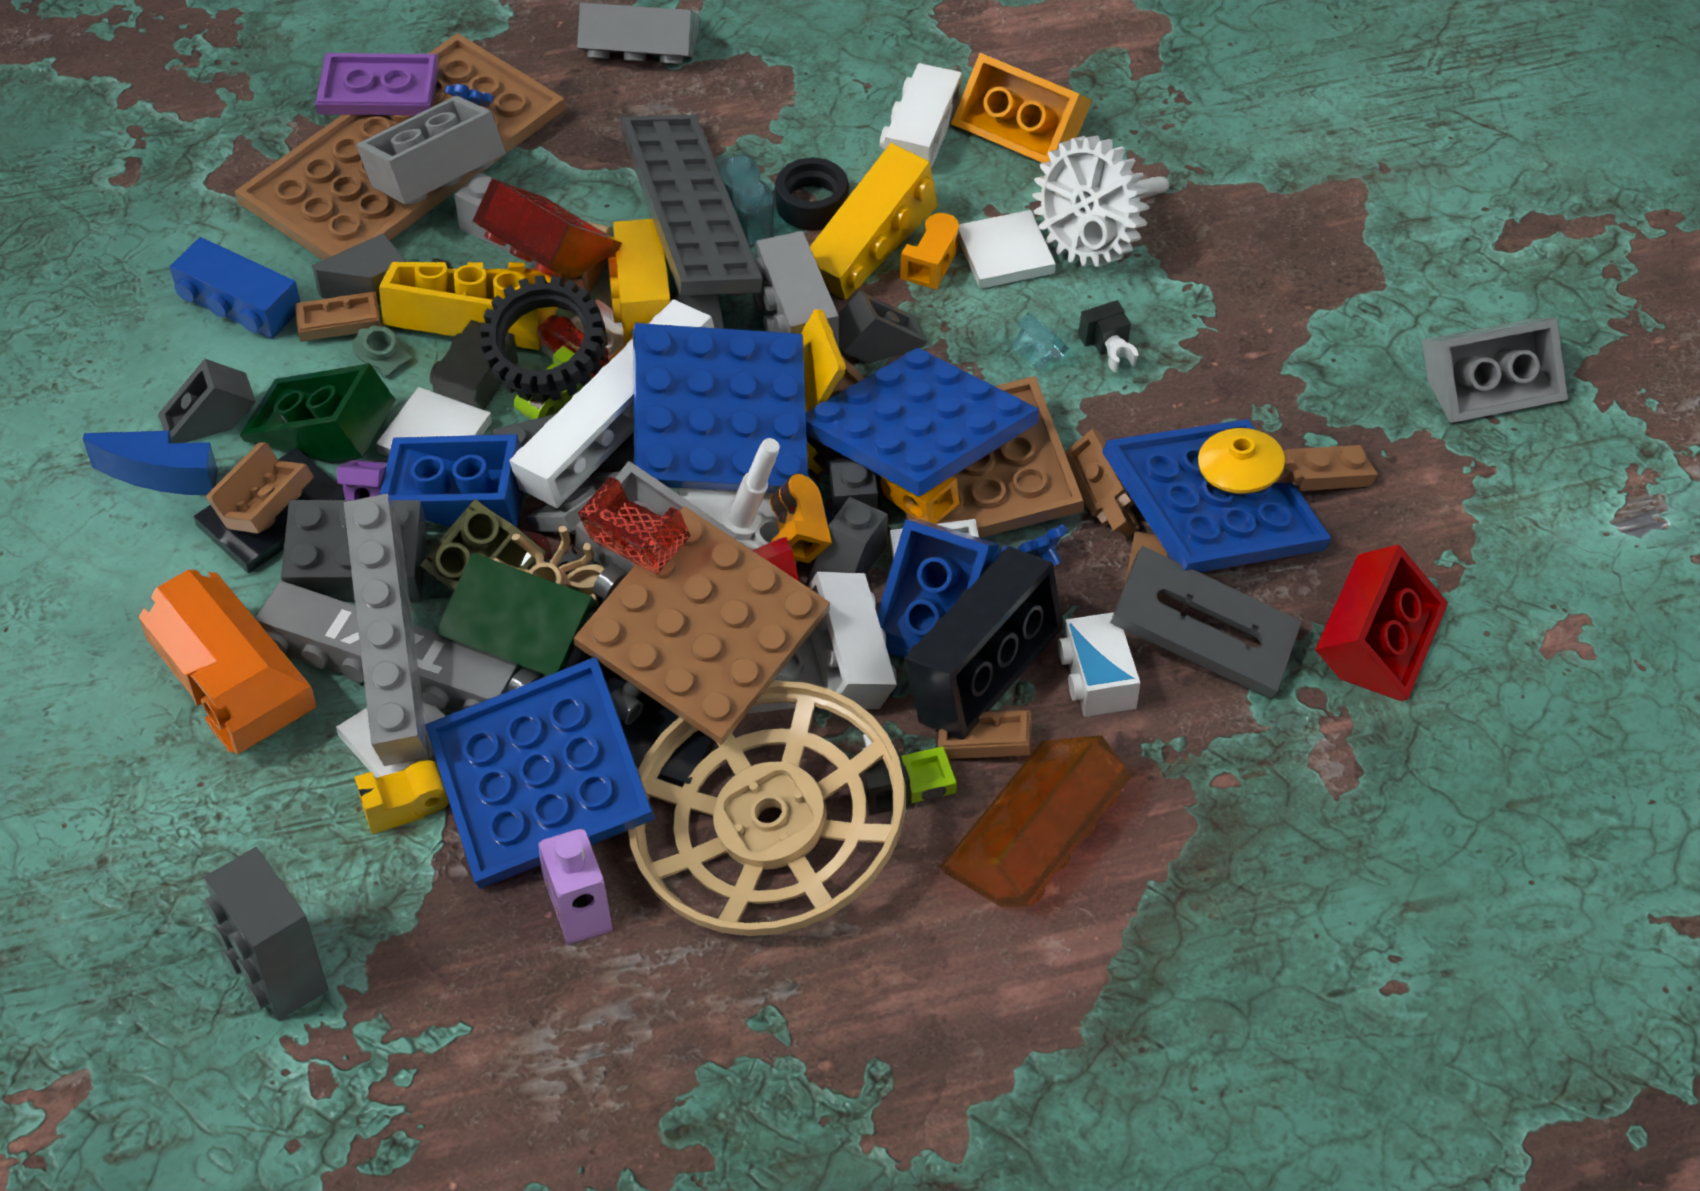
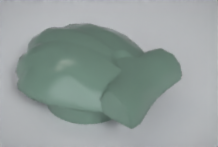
M373 325L369 329H359L357 337L353 339L354 346L352 348L355 355L366 364L370 363L373 367L378 368L383 377H388L397 367L409 362L412 358L410 354L402 349V345L394 332L384 326Z

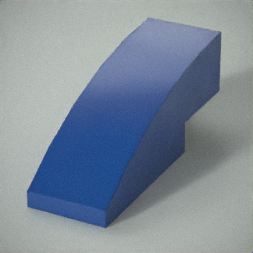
M169 431L84 433L83 442L92 467L118 480L151 490L184 495H207L216 486L218 468L210 442L173 443Z

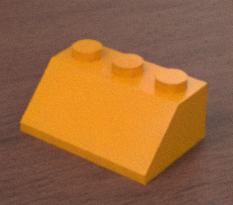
M979 53L951 124L1044 163L1050 161L1048 152L1058 150L1059 143L1071 141L1072 138L1078 136L1093 99Z

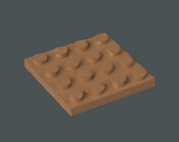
M1036 376L995 386L1039 408V423L955 474L960 504L937 524L976 519L979 538L1083 512V498ZM904 511L906 519H915Z
M684 506L666 529H674L678 532L679 536L688 537L680 538L682 544L674 545L676 551L668 552L670 558L662 559L663 566H655L658 572H655L653 566L642 565L639 560L576 634L574 643L575 646L591 657H597L598 661L722 746L828 613L830 602ZM665 531L660 534V536H667ZM667 531L669 536H676L675 531ZM657 538L654 543H661V542H660L659 538ZM661 538L663 543H670L668 538ZM671 538L673 543H680L678 538ZM653 545L650 546L648 551L654 550ZM655 545L657 550H664L662 545ZM665 545L667 550H674L672 545ZM646 552L642 556V558H650ZM649 552L651 557H658L656 552ZM658 552L660 557H667L665 552ZM643 559L645 565L652 564L650 559ZM652 559L654 564H661L659 559Z

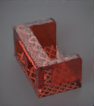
M612 476L604 482L578 512L590 540L657 575L691 536L679 510L670 507L662 517L628 500L620 481Z

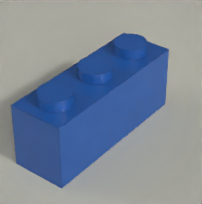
M199 237L169 266L175 284V291L182 299L187 302H195L219 317L233 320L250 332H258L273 339L296 316L295 303H300V298L295 280L202 237Z

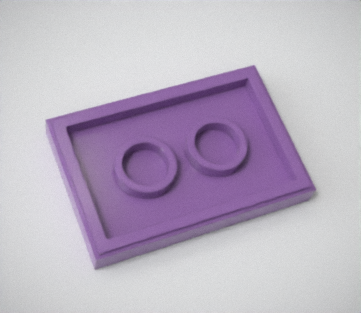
M325 53L315 103L317 114L417 115L433 107L439 70L438 54Z

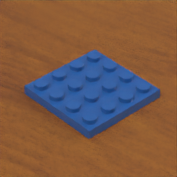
M635 323L633 328L634 464L668 488L738 491L743 477L751 468L759 446L765 439L772 438L779 443L780 447L776 462L768 478L766 493H774L795 474H803L808 477L803 334Z
M916 348L887 366L878 369L875 373L856 384L849 386L828 399L827 402H822L807 411L806 435L920 497L1039 423V408L937 358L927 351Z
M1249 419L1107 440L1102 451L1103 455L1170 558L1181 563L1184 571L1193 569L1197 572H1206L1326 550L1332 539L1292 482L1274 483L1270 487L1258 492L1237 494L1214 487L1202 476L1198 466V456L1202 445L1211 436L1224 430L1233 428L1256 430Z
M597 657L425 724L474 882L479 889L540 866L538 843L544 839L577 829H584L590 845L656 819Z

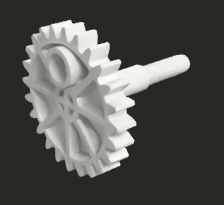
M1097 135L1090 137L1081 136L1072 138L1071 141L1059 143L1058 150L1048 152L1050 161L1040 164V168L1046 175L1036 177L1034 180L1042 187L1041 192L1033 194V198L1041 201L1042 205L1034 210V214L1043 215L1045 219L1038 226L1039 230L1048 228L1050 234L1046 240L1047 244L1057 241L1059 244L1056 253L1058 255L1068 253V262L1080 261L1082 267L1093 264L1095 267L1109 264V262L1122 259L1121 254L1131 252L1133 248L1130 242L1138 241L1142 238L1135 228L1147 225V222L1139 214L1140 211L1149 209V205L1140 202V199L1164 193L1169 188V181L1165 177L1158 176L1140 180L1143 177V173L1133 174L1131 171L1136 160L1134 158L1122 159L1125 148L1118 147L1112 149L1113 143L1111 139L1100 141Z
M767 438L761 443L751 468L743 477L738 491L679 488L677 494L736 533V540L749 549L754 550L772 542V539L779 533L778 518L770 506V498L773 493H766L768 478L779 454V443L772 438Z

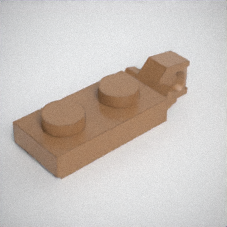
M1092 428L1068 448L1065 454L1091 515L1098 518L1102 525L1108 526L1110 524L1114 532H1119L1128 539L1135 531L1137 532L1140 529L1135 515L1129 509L1135 502L1102 453L1106 444L1102 434Z
M1360 445L1297 448L1283 450L1285 456L1284 470L1275 483L1292 482L1299 491L1370 487V485H1373L1378 474Z

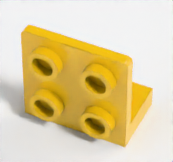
M819 309L813 310L800 333L803 334L806 412L822 402H827L837 383L843 378L846 369L844 358L841 356L833 336V330L828 323L824 311Z

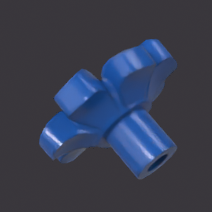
M456 83L455 86L449 85L445 88L446 94L453 97L459 96L479 106L490 107V104H493L494 101L492 94L474 89L469 90V87L464 84Z
M1065 524L1059 525L1049 530L1045 535L1022 543L1018 546V550L1031 555H1040L1041 558L1053 562V566L1062 563V560L1055 546H1057L1061 537L1068 533Z

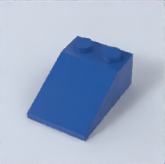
M518 435L394 437L380 495L388 493L391 500H420L426 521L451 527L472 501L476 499L517 528L524 491L518 487L509 460L521 448Z
M918 518L905 519L877 613L880 627L886 635L887 652L905 658L909 650L920 642L934 627L936 621L949 611L960 599L962 593L977 581L991 562L995 561L1000 544Z

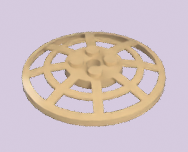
M773 681L753 706L781 702L796 703L791 728L760 730L737 738L731 733L722 746L717 743L719 747L696 766L688 777H693L691 783H685L683 788L659 780L657 777L675 750L698 729L681 717L677 718L665 729L646 753L638 771L648 799L651 796L676 805L673 829L679 854L652 862L648 852L645 824L628 830L630 847L639 870L656 896L675 913L699 926L721 933L759 936L781 934L812 925L832 916L854 901L867 889L891 858L901 835L906 813V784L899 756L888 734L877 720L855 701L831 689L809 683ZM815 707L828 710L848 720L866 734L872 743L850 760L845 753L831 742L809 733ZM766 745H786L781 762H764L751 766L743 753L749 749ZM806 748L822 755L834 764L837 770L816 782L809 773L799 767L804 749ZM883 759L888 769L893 789L891 824H865L867 799L860 775ZM727 761L735 776L725 784L718 797L699 793V789L707 778ZM848 785L853 801L852 821L827 820L824 800ZM776 807L782 810L780 817L774 822L763 823L758 820L761 812L767 808ZM691 810L713 816L714 827L718 835L717 838L694 848L692 847L689 834ZM820 838L844 841L835 857L823 869L815 873L805 856L816 846ZM858 843H884L881 851L867 871L847 890L832 899L823 884L845 866L855 852ZM728 853L734 860L743 864L744 867L736 885L733 886L715 877L702 864ZM789 866L799 882L795 885L776 890H755L763 869L769 870ZM689 870L706 888L722 897L729 898L719 919L710 917L682 902L668 889L662 879ZM806 894L815 908L804 914L778 921L739 922L748 903H778Z

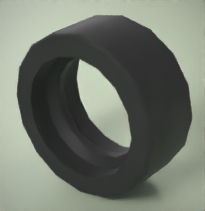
M811 157L793 161L778 173L775 181L777 212L786 223L796 228L807 230L824 229L849 197L847 174L839 165L827 159ZM808 186L823 187L833 192L830 197L819 201L800 200L791 195L793 191Z

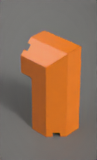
M188 569L155 589L151 596L155 604L150 612L144 607L139 615V620L147 641L190 693L196 705H203L208 714L204 719L228 752L240 754L317 708L311 685L218 573L208 572L209 577L202 576L198 570Z

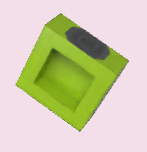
M943 746L901 756L910 778L911 803L956 793L957 783Z

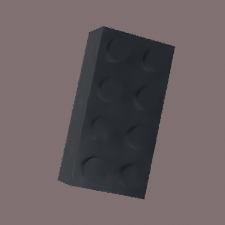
M1008 546L995 561L988 565L986 571L977 581L962 593L960 599L949 611L936 621L934 627L920 642L909 650L905 657L919 723L938 731L943 729L948 732V735L963 740L980 722L979 717L983 713L989 712L1064 628L1053 562Z

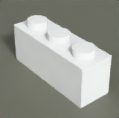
M918 63L913 76L906 77L901 102L896 101L893 106L890 127L884 126L882 130L880 148L886 149L890 143H893L930 161L932 168L961 100L962 72Z
M817 572L808 588L830 602V610L811 633L825 688L855 701L864 709H880L897 685V673L889 659L886 648V635L880 627L875 610V596L870 592L866 575L863 573Z

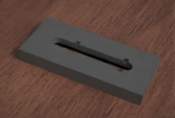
M1141 546L1135 556L1110 621L1111 624L1270 699L1279 690L1302 622L1193 569L1184 571L1181 563L1145 546ZM1157 594H1166L1259 639L1261 647L1256 648L1252 646L1249 648L1246 646V643L1189 616H1181V612L1159 602Z

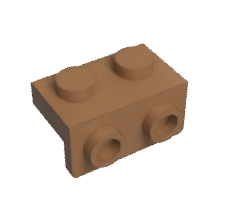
M259 442L207 494V500L227 529L260 533L273 525L275 517L289 504V500H296L301 496L303 488L314 476L306 464L279 461L267 443Z

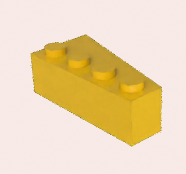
M890 143L815 239L810 249L830 293L846 300L856 289L861 287L864 281L938 207L930 161Z
M653 219L613 222L614 237L606 238L614 323H622L624 344L633 337L635 323L649 324L670 303L665 252Z
M392 262L379 286L383 325L480 341L482 338L480 333L481 323H485L483 316L487 308L494 310L492 300L497 295L504 299V289L510 285L515 291L520 289L518 281L525 278L532 285L535 284V276L544 275L546 281L550 283L552 276L560 277V262H545V269H525V262H508V269H484L483 262H468L467 265L457 269H447L445 262ZM539 308L521 316L509 328L505 337V345L540 350L558 308Z

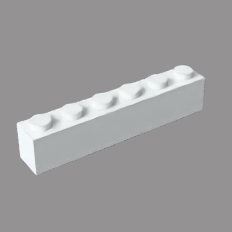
M674 299L649 323L714 328L710 315ZM633 339L607 365L602 367L599 373L577 392L552 419L548 420L544 427L509 460L520 490L558 508L634 432Z

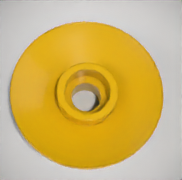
M1233 428L1216 433L1202 445L1198 456L1199 470L1206 481L1220 490L1237 494L1254 493L1270 487L1280 478L1285 465V456L1280 444L1268 434L1249 428Z

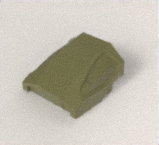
M474 499L418 568L428 573L454 593L472 552L492 560L498 558L510 566L528 570L535 566L536 559L512 540L513 534L523 536L541 551L543 555L546 552L513 524Z

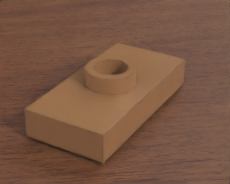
M376 291L295 303L300 342L357 334L359 329H369L373 325L381 327Z
M1030 710L985 712L979 717L980 722L963 740L948 735L947 731L939 729L938 747H944L948 759L1026 756L1031 753L1032 718Z

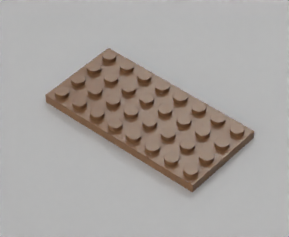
M458 33L428 53L438 54L439 58L433 107L453 97L445 93V88L449 85L455 86L456 83L467 85L469 90L474 89L492 94L494 96L493 104H490V107L483 108L492 112L506 154L565 110L563 97ZM341 115L235 190L237 203L321 260H325L382 233L391 241L463 187L477 172L481 173L485 169L472 170L462 175L458 183L448 187H438L428 192L427 197L418 203L404 204L371 186L356 144L415 115ZM502 155V156H500V157L494 159V163H495L497 160H499L501 157H503L504 155Z

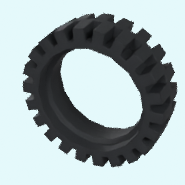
M544 275L535 276V284L532 285L525 278L518 281L520 289L516 291L511 285L504 289V299L497 295L492 300L494 310L486 309L483 316L485 323H481L480 327L481 347L494 377L499 384H503L507 391L512 394L516 391L520 398L526 400L532 395L535 401L545 402V395L550 394L552 400L555 401L562 399V391L566 390L569 396L577 393L576 385L580 383L585 386L591 380L590 373L597 375L601 369L600 360L605 361L607 354L605 347L608 346L606 328L595 300L591 299L590 294L583 287L579 290L577 283L568 279L566 284H564L562 278L558 276H552L550 283L546 281ZM557 307L569 310L579 317L584 328V339L580 349L567 362L552 369L532 371L518 367L509 360L505 352V337L509 328L521 316L535 309Z

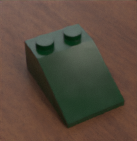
M370 363L274 379L240 433V437L245 442L258 444L259 442L267 443L270 448L287 452L297 448L307 457L328 462L347 459L356 460L362 458L368 452L373 438L379 428L385 423L387 414L396 399Z

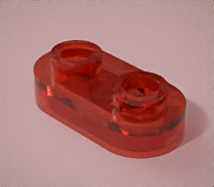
M549 315L537 327V333L541 341L553 353L557 352L562 346L576 353L584 339V333L578 330L574 323L565 316ZM607 347L605 361L600 360L601 368L609 363Z

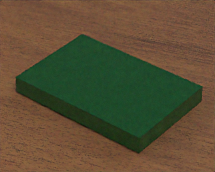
M472 552L435 634L439 638L546 677L565 669L575 648L574 637L585 625L594 606L595 599L588 594Z

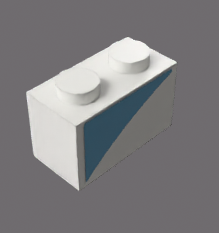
M1114 612L1066 619L1064 638L1058 639V654L1061 664H1068L1071 672L1068 676L1070 695L1073 701L1079 700L1084 717L1137 708L1140 680L1124 630L1110 623Z

